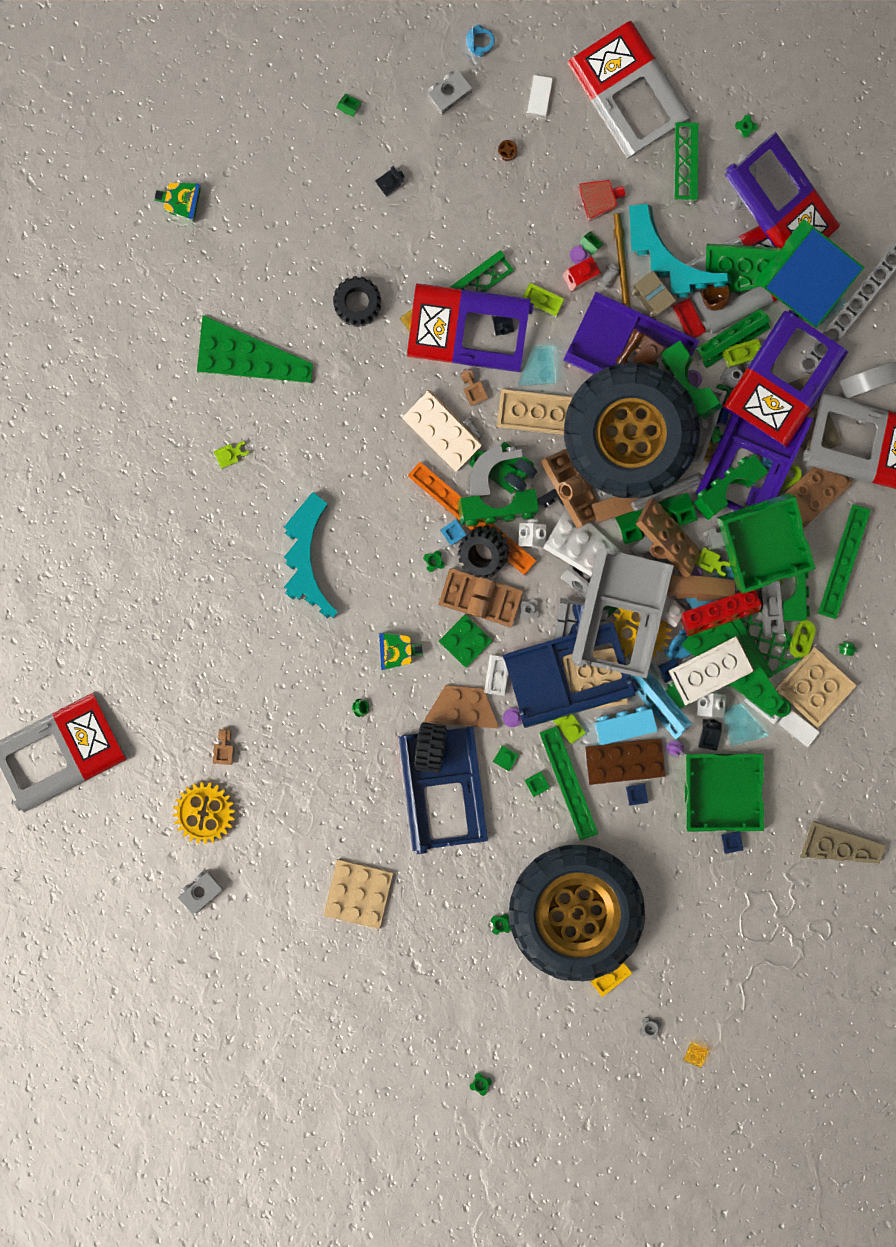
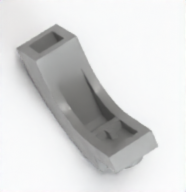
M896 362L841 380L840 383L845 398L856 397L896 383Z
M499 445L484 452L477 459L471 470L469 479L471 497L490 494L488 476L491 468L500 461L523 457L522 449L517 450V446L505 448L506 452H502V447Z

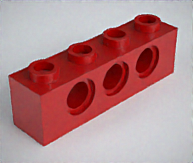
M756 590L744 594L740 592L683 612L681 622L687 637L760 612L761 602Z

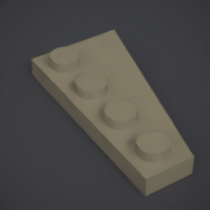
M811 821L800 858L849 860L880 864L886 845Z

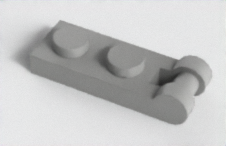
M777 580L770 585L760 588L764 636L771 635V633L784 634L780 581ZM770 620H776V625H771Z

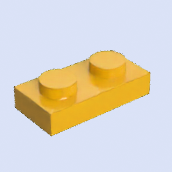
M622 963L615 971L591 980L590 983L603 997L628 978L632 972L625 963Z

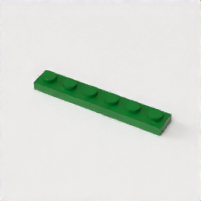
M854 504L851 505L817 612L819 615L837 619L869 518L870 509Z
M555 726L540 732V737L580 841L597 835V829L558 727Z

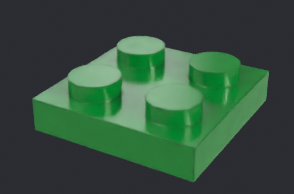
M464 614L438 642L466 668L492 640Z

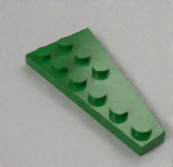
M707 243L705 272L728 273L731 275V284H727L730 292L761 287L755 279L782 248Z
M202 315L197 373L311 384L312 363Z
M732 622L691 635L683 642L681 647L692 656L697 657L738 636L755 671L729 685L771 719L784 704Z

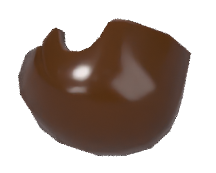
M727 284L723 288H715L714 285H709L707 289H703L701 292L704 305L711 311L723 310L729 306L732 299Z

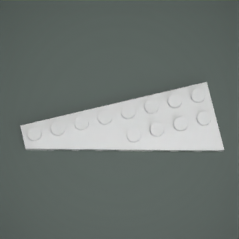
M566 508L543 547L590 577L598 547L622 553L591 523L577 529ZM666 596L661 619L676 627L685 610L670 596Z

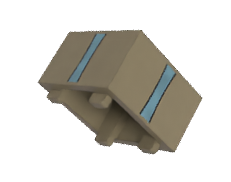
M653 270L635 283L632 288L633 293L631 295L633 297L637 296L650 313L648 317H653L655 320L672 308L676 302Z

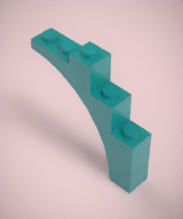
M649 204L629 206L631 251L639 257L649 256L650 253L651 271L653 270L658 278L669 277L670 274L671 294L677 296V299L689 298L688 295H694V287L695 289H707V286L714 285L715 288L726 287V284H731V275L728 273L700 271L678 260L667 249L659 236L654 222L652 206Z
M312 492L284 526V529H286L285 534L292 540L298 539L284 556L287 560L285 562L287 566L292 570L298 569L284 586L287 590L285 594L292 600L295 598L300 600L303 595H306L304 600L312 606L317 604L321 608L319 612L327 619L330 616L334 619L338 612L328 603L320 591L311 563V544L314 531L328 504Z

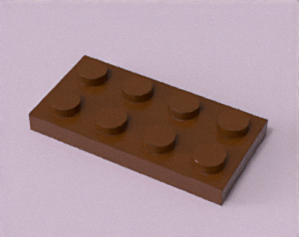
M662 738L585 747L589 785L666 777Z

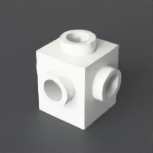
M527 520V523H519L518 546L543 548L546 544V525L539 524V520Z
M718 690L698 699L697 716L724 718L726 695L718 694Z

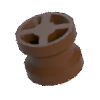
M504 140L499 144L498 155L501 160L511 161L516 157L517 146L513 141Z

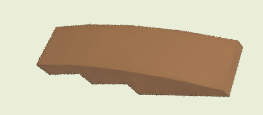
M613 497L592 504L597 523L634 511L631 503L639 498Z
M671 575L667 596L677 595V599L696 598L697 601L720 600L735 595V580L703 576H688L684 578L683 575Z

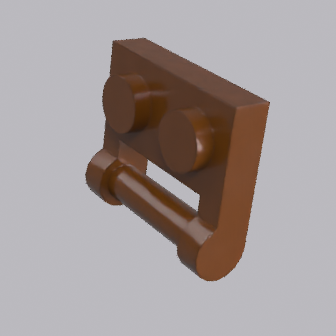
M635 328L632 333L633 337L615 361L618 364L631 363L627 359L641 339L645 343L632 363L639 362L653 366L665 346Z

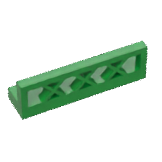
M675 123L674 200H687V202L698 200V123ZM679 127H688V138L686 140L679 135ZM683 145L687 147L686 159L679 154V149ZM683 164L687 166V177L685 179L679 173V168ZM683 183L687 185V196L679 195V187Z
M500 250L449 288L464 290L467 286H474L476 291L480 287L483 289L479 292H486L514 270ZM501 261L509 269L503 274L494 273L495 266ZM482 275L491 276V282L487 286L479 284V279Z
M759 308L697 347L696 351L704 367L708 368L724 358L722 351L728 347L751 341L770 329L768 315Z

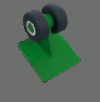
M503 442L501 445L502 452H506L505 448H509L511 446L506 442ZM523 456L496 463L491 468L488 478L510 494H513L515 490L523 492L527 487L524 480L527 476L534 478L538 471L533 467L534 463Z

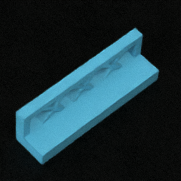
M649 671L647 679L631 675V681L635 680L640 685V687L637 685L638 691L636 693L652 709L655 716L675 739H678L693 725Z

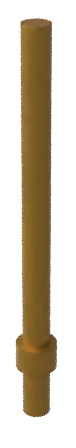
M621 213L613 214L615 227L613 229V236L616 238L622 304L630 308L623 240L625 231L622 228Z

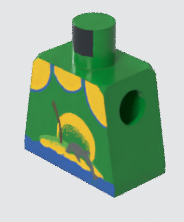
M169 183L167 192L156 190L154 200L165 203L164 211L166 213L194 223L201 186L197 183Z
M379 633L381 670L412 664L411 656L423 655L422 644H411L410 636Z

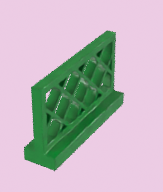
M753 614L749 616V620L740 618L732 621V624L768 679L802 659L794 658L791 661L783 659L785 650H790L792 640L785 626L783 634L785 637L784 644L774 642L776 633H772L771 641L761 638L763 618L761 624L751 622ZM750 625L760 627L758 637L750 634ZM760 641L770 644L767 654L759 650ZM773 645L782 647L780 657L771 655ZM770 658L779 660L778 668L774 671L768 665Z

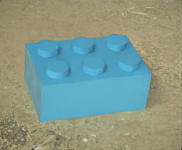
M647 706L635 708V713L628 714V711L615 713L616 717L610 718L609 715L598 717V722H594L598 744L604 745L657 732L652 709H647Z

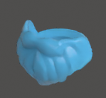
M481 25L472 27L466 35L468 49L476 56L482 57L484 52H488L494 46V35L489 30L483 29ZM486 33L490 36L491 42L484 48L474 46V35Z
M679 630V635L673 639L669 648L664 650L668 658L682 659L691 655L681 647L688 638L685 630Z

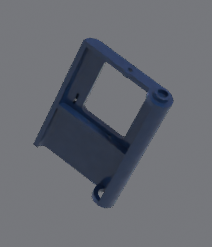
M614 622L600 625L594 647L611 643L618 664L627 665ZM578 632L503 655L524 728L636 696L635 692L638 691L636 681H631L630 674L621 673L622 677L619 680L572 693L569 689L561 658L573 654Z
M466 727L447 730L443 766L439 773L416 770L415 753L418 734L397 736L412 851H416V854L428 853L427 849L488 841L474 728ZM460 783L463 790L468 834L461 837L432 840L429 832L424 789L428 786Z

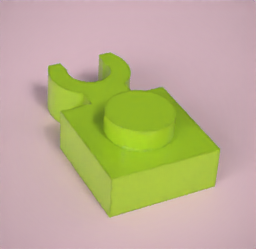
M245 441L239 442L236 448L229 444L213 451L221 469L239 462L237 456H247L250 454L249 450L246 452L240 451L241 446L246 444Z
M703 548L695 564L713 574L714 570H717L722 577L727 576L726 573L721 571L722 568L725 566L731 568L728 562H719L721 559L720 555L706 548Z

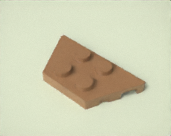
M445 685L424 722L498 729V724L486 693H484V689Z

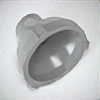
M743 364L730 368L726 367L722 372V376H720V380H722L725 387L734 389L746 368ZM734 372H738L740 374V377L738 379L733 377Z

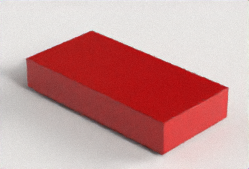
M690 298L672 306L686 335L696 338L706 333V329Z

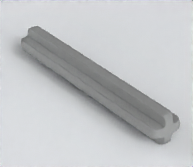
M695 474L676 482L668 489L659 493L639 498L633 501L631 506L634 511L644 508L647 500L654 498L659 502L700 484L701 480Z

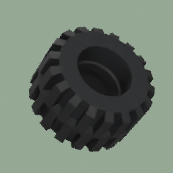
M353 276L351 279L348 277L334 291L333 305L339 319L346 322L347 325L351 324L354 327H358V325L366 326L367 323H371L374 318H377L381 310V295L378 287L370 279L367 280L362 276L361 278ZM355 291L365 293L369 299L366 309L360 312L351 311L346 305V298Z
M487 525L483 528L478 526L462 539L458 547L460 548L458 555L461 556L458 560L464 564L462 566L464 570L466 568L469 570L468 574L472 575L474 573L477 578L481 575L482 578L492 577L507 563V558L510 556V552H508L510 544H506L508 539L506 537L503 538V533L501 531L498 533L496 531L497 528L492 527L489 529ZM476 544L486 546L491 552L492 559L481 557L477 552Z
M421 723L415 753L416 770L436 773L442 770L447 737L446 725Z

